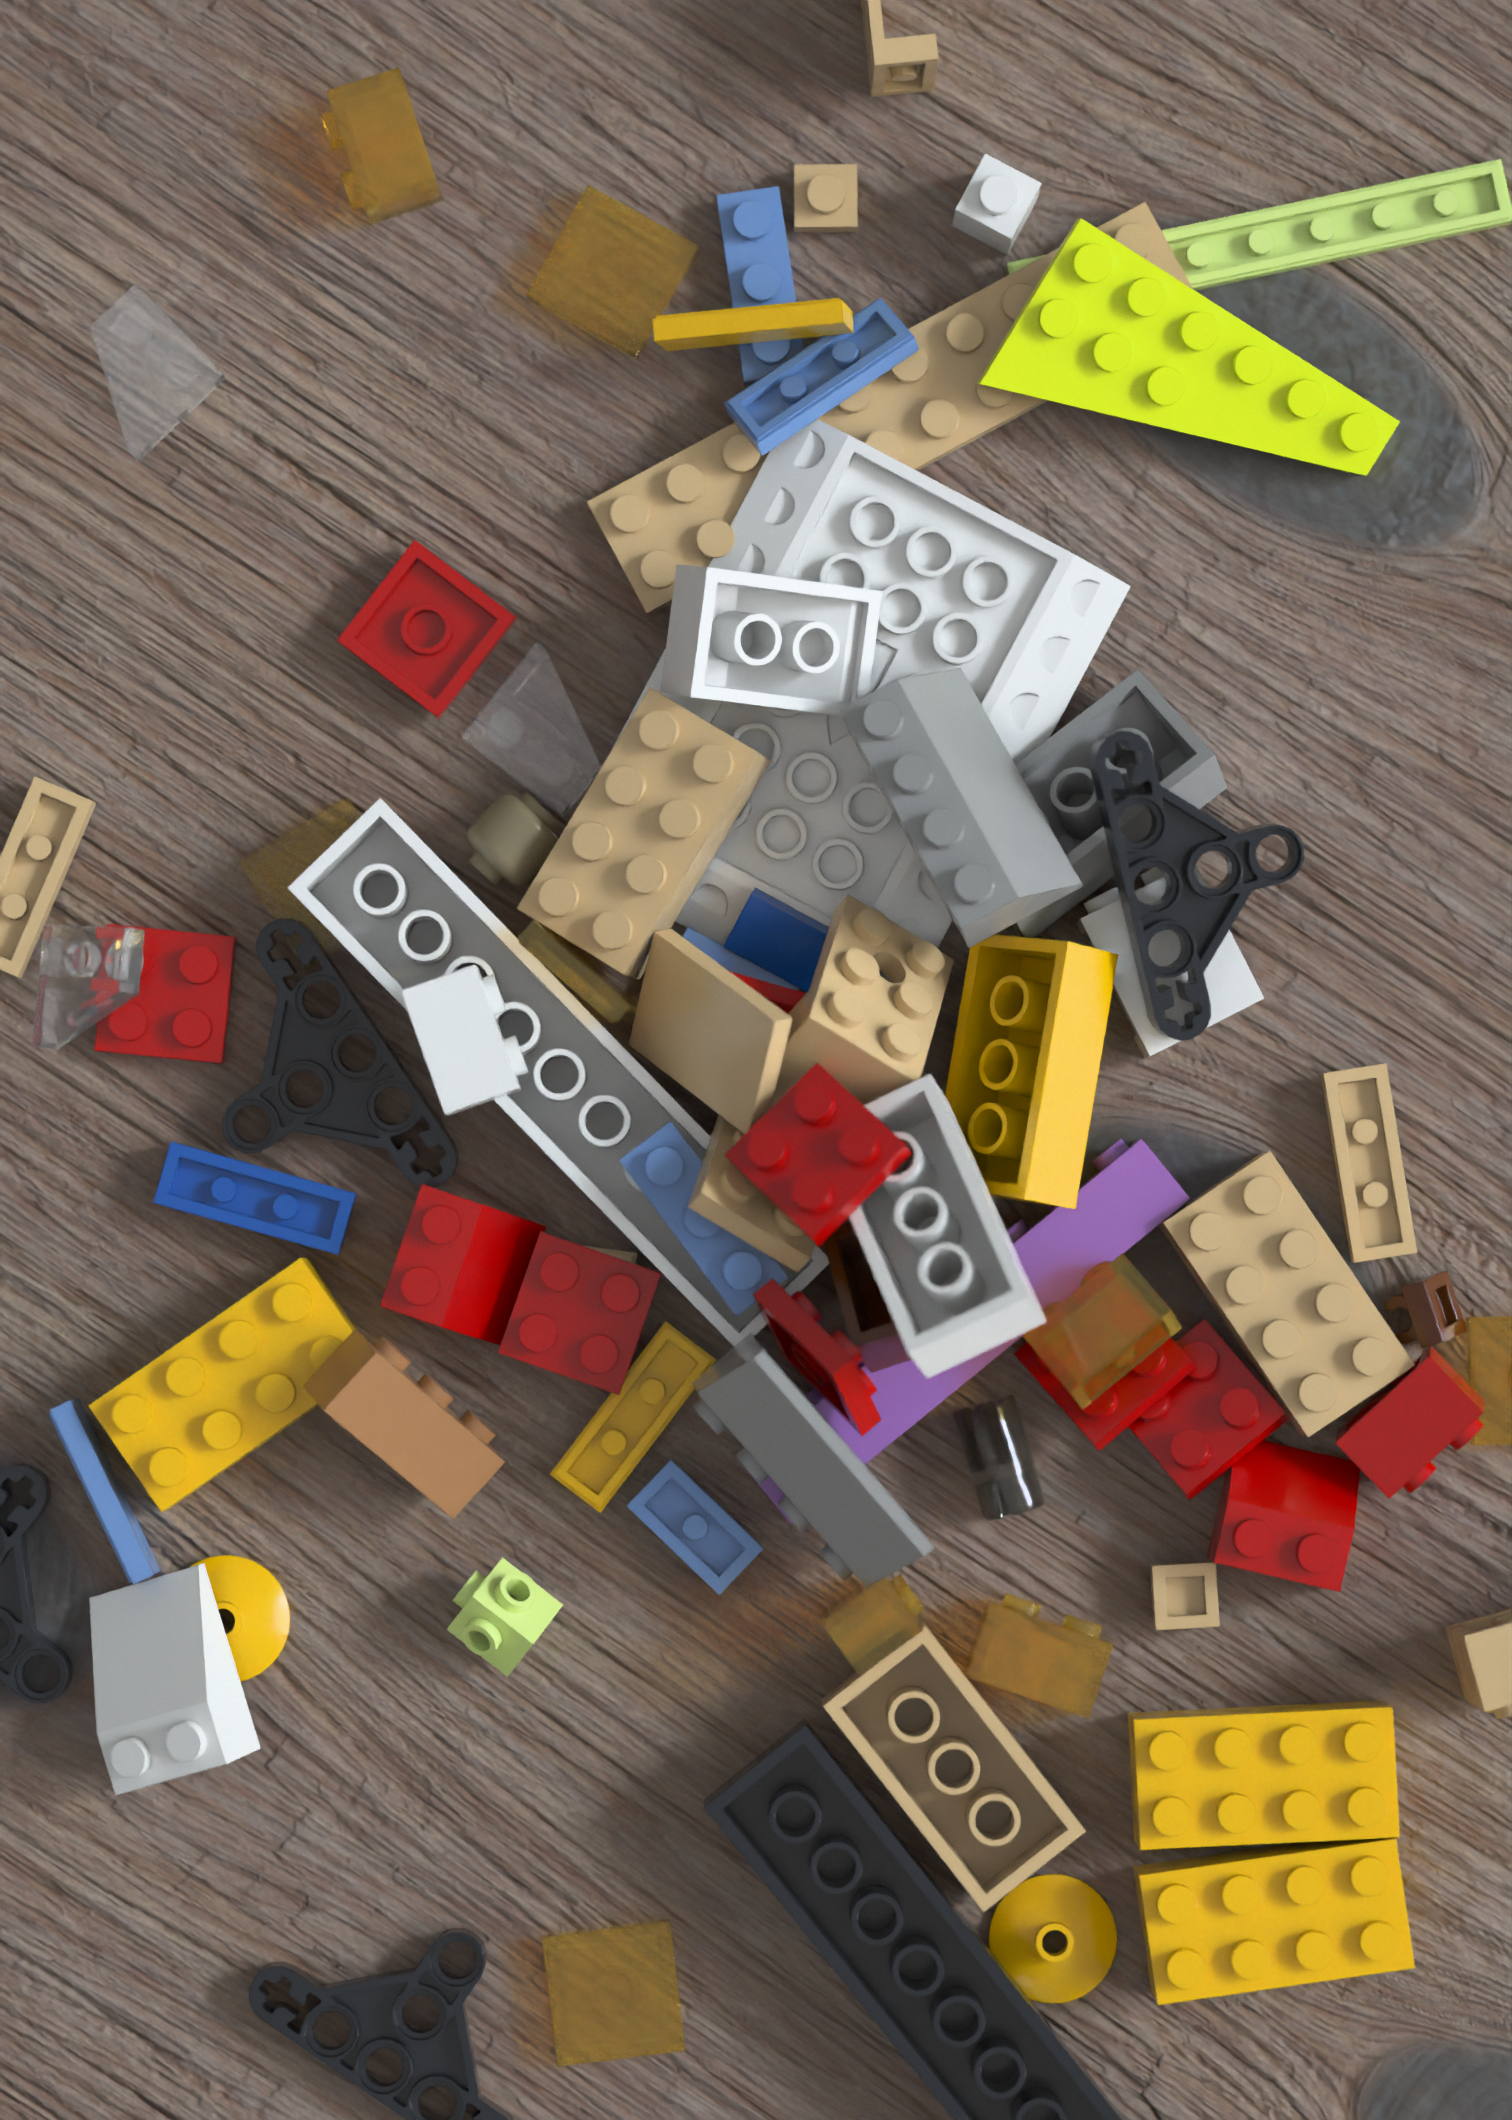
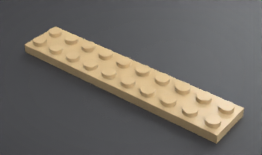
M1146 202L1097 227L1105 234L1192 288ZM1058 249L909 328L908 330L916 339L919 350L819 417L818 420L919 471L1047 402V400L976 383ZM735 423L587 501L588 507L647 616L672 603L677 564L709 567L713 558L725 556L734 545L735 537L730 525L769 454L767 452L761 456Z

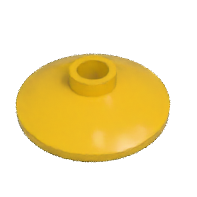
M219 1555L203 1559L192 1566L205 1564L218 1609H227L235 1617V1626L231 1632L226 1633L240 1682L248 1680L267 1669L279 1656L286 1643L290 1628V1610L287 1597L277 1579L266 1568L255 1561L234 1555Z
M1042 1874L1024 1880L1000 1900L991 1918L989 1927V1948L1027 1997L1034 2001L1064 2003L1086 1995L1104 1979L1115 1957L1117 1931L1108 1905L1091 1886L1072 1876ZM1052 1930L1061 1931L1066 1936L1065 1947L1057 1953L1047 1952L1042 1946L1043 1937Z

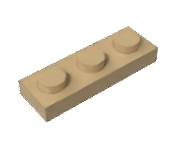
M35 776L0 855V970L18 978H22L97 804L90 799Z
M1387 1063L1320 1074L1351 1263L1417 1253Z

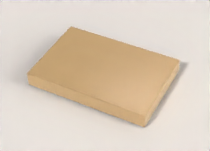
M673 929L655 931L629 1045L733 1126L746 1134L771 1109L792 1017Z

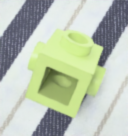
M502 1557L487 1578L476 1570L459 1591L453 1602L460 1606L462 1610L446 1630L461 1640L469 1650L480 1655L508 1677L563 1604L537 1585L527 1574L519 1571Z

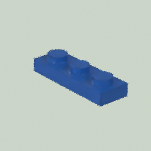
M171 1141L153 1203L340 1255L357 1193Z

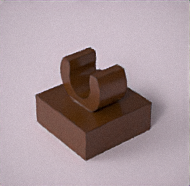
M1447 1271L1421 1278L1401 1287L1403 1293L1389 1298L1384 1303L1386 1311L1399 1307L1409 1311L1413 1325L1411 1328L1395 1335L1400 1344H1408L1418 1340L1422 1349L1445 1342L1467 1331Z

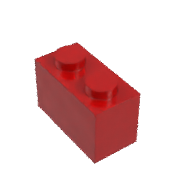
M1432 1346L1427 1348L1413 1361L1414 1367L1390 1382L1337 1432L1335 1443L1389 1499L1401 1488L1408 1494L1415 1491L1436 1470V1466L1431 1462L1434 1457L1448 1445L1455 1451L1459 1450L1484 1425L1478 1419L1484 1413V1400Z

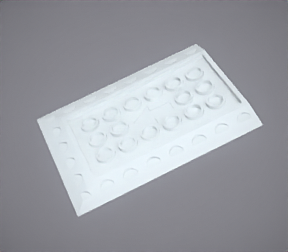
M818 419L770 450L730 525L735 537L732 549L723 557L713 558L709 565L710 568L882 591L869 694L896 679L961 668L1014 764L1018 763L1051 737L1131 587L1064 548ZM665 648L619 737L649 687L771 760V763L675 922L724 945L755 887L828 927L830 926L835 908L849 894L868 907L880 911L886 918L921 940L927 941L938 948L953 919L851 737L843 716L660 692ZM879 970V975L889 981L887 976Z

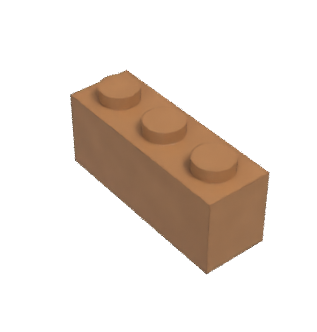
M355 1329L303 1387L325 1413L454 1519L505 1463L489 1444L496 1434L469 1409L459 1417L447 1407L454 1398L427 1373L417 1381L404 1369L411 1361L384 1336L374 1344L360 1331Z

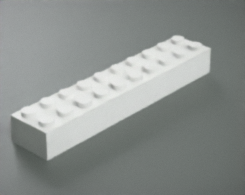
M380 798L314 861L288 889L406 1010L407 1007L401 993L402 990L472 965L478 967L482 978L494 974L506 1007L505 1012L495 1015L503 1039L516 1036L528 1069L527 1073L517 1076L522 1090L497 1098L494 1101L734 1347L748 1334L751 1333L755 1336L767 1325L757 1303L752 1304L738 1316L733 1313L619 1161L670 1121L702 1163L711 1137ZM815 1244L811 1259L798 1273L777 1261L788 1276L779 1285L790 1296L797 1290L801 1291L829 1264L828 1257Z

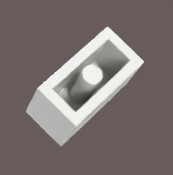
M472 965L401 991L445 1115L450 1116L522 1090L517 1076L527 1073L528 1069L516 1036L503 1039L495 1015L505 1012L506 1007L494 974L482 978L478 967Z

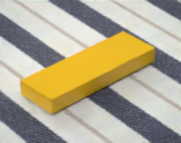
M840 298L659 315L653 319L654 342L666 351L854 333L852 310Z
M665 1321L628 1370L620 1395L611 1392L549 1475L601 1513L695 1388L692 1383L706 1372L717 1359Z

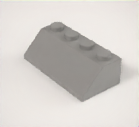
M961 668L896 679L840 710L851 737L968 948L1083 887Z
M1139 670L1132 673L1015 764L1083 886L1013 924V928L1021 937L1035 938L1115 875L1089 767L1090 750L1093 743L1101 735L1116 730L1130 731L1140 735L1148 742L1153 753L1160 785L1198 809H1201L1228 788L1215 754ZM1120 742L1116 743L1115 755L1106 758V766L1108 769L1120 771L1125 789H1112L1113 800L1128 793L1144 794V784L1142 783L1138 786L1129 785L1126 765L1136 761L1135 752L1124 750L1120 746ZM1133 804L1127 807L1122 812L1119 820L1121 833L1129 841L1143 839L1149 833L1152 826V817L1149 811L1140 804Z
M751 1333L692 1383L696 1392L702 1398L693 1405L694 1409L718 1436L728 1428L744 1447L735 1456L759 1484L763 1483L768 1477H771L786 1496L777 1504L802 1533L811 1525L828 1543L819 1553L843 1581L854 1573L867 1588L924 1557L934 1548L915 1522Z

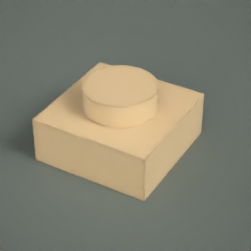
M857 164L794 165V233L857 232Z
M1200 1561L1150 1564L1153 1627L1155 1630L1220 1627L1216 1563Z

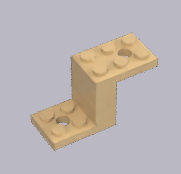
M848 894L834 910L809 991L788 1013L792 1017V1022L771 1108L816 1063H819L863 1105L920 1079L954 959L942 953L933 944L921 940L892 922L880 911L868 907ZM879 970L887 976L889 981L879 975ZM718 1114L688 1208L798 1273L811 1259L815 1243L730 1164L724 1155L745 1134Z

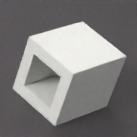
M985 154L955 209L952 226L1008 255L1038 199L1042 183Z

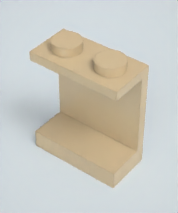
M861 0L871 97L934 91L939 60L936 34L885 39L881 0Z

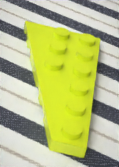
M1078 218L976 383L1362 476H1367L1400 423L1399 420L1082 218Z

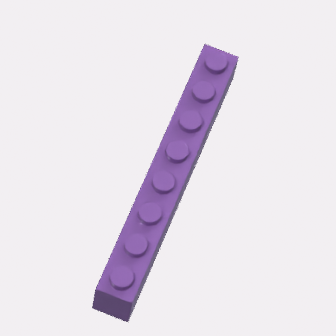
M1120 1138L1092 1161L1098 1172L1079 1187L1075 1209L1044 1205L1049 1212L1030 1228L1023 1219H1020L1006 1230L1045 1317L1190 1200V1197L1142 1139L1136 1140L1128 1147ZM1025 1333L928 1379L913 1359L873 1373L861 1361L858 1366L868 1375L877 1389V1392L871 1398L881 1417V1421L863 1436L814 1388L805 1396L865 1465ZM768 1477L761 1484L758 1483L788 1522L793 1524L777 1504L786 1496L771 1477Z

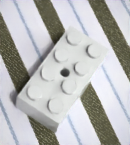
M928 1074L864 1105L907 1145L912 1154L849 1217L906 1350L928 1379L1046 1323V1318L953 1110L932 1075Z

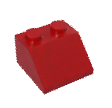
M421 1184L380 1307L445 1329L501 1345L540 1231L545 1233L547 1226Z
M1263 1440L1226 1470L1206 1558L1214 1563L1340 1592L1355 1529L1360 1468L1350 1460Z

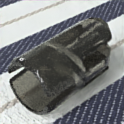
M1015 1396L1001 1397L997 1401V1405L992 1401L977 1404L974 1407V1411L971 1408L955 1410L953 1415L983 1518L986 1521L1002 1519L1003 1516L1009 1514L1014 1516L1041 1507L1045 1499Z

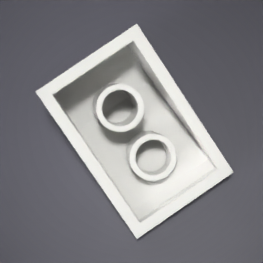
M677 564L660 692L842 716L841 709L869 695L882 591Z
M204 1563L89 1598L96 1732L115 1795L221 1766L260 1749Z

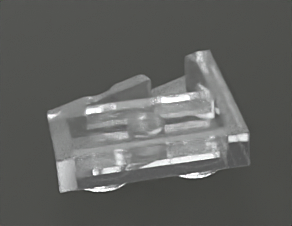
M136 283L90 326L127 449L137 462L226 379L224 374Z
M536 641L462 735V739L562 817L566 815L602 767L545 647L538 641Z
M43 925L32 1047L59 1049L139 994L140 975L144 962L143 943L145 930L127 927Z

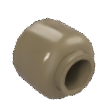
M527 792L520 798L509 793L502 794L468 829V842L476 850L468 861L495 887L504 878L514 886H526L536 877L559 839L555 833L562 826Z

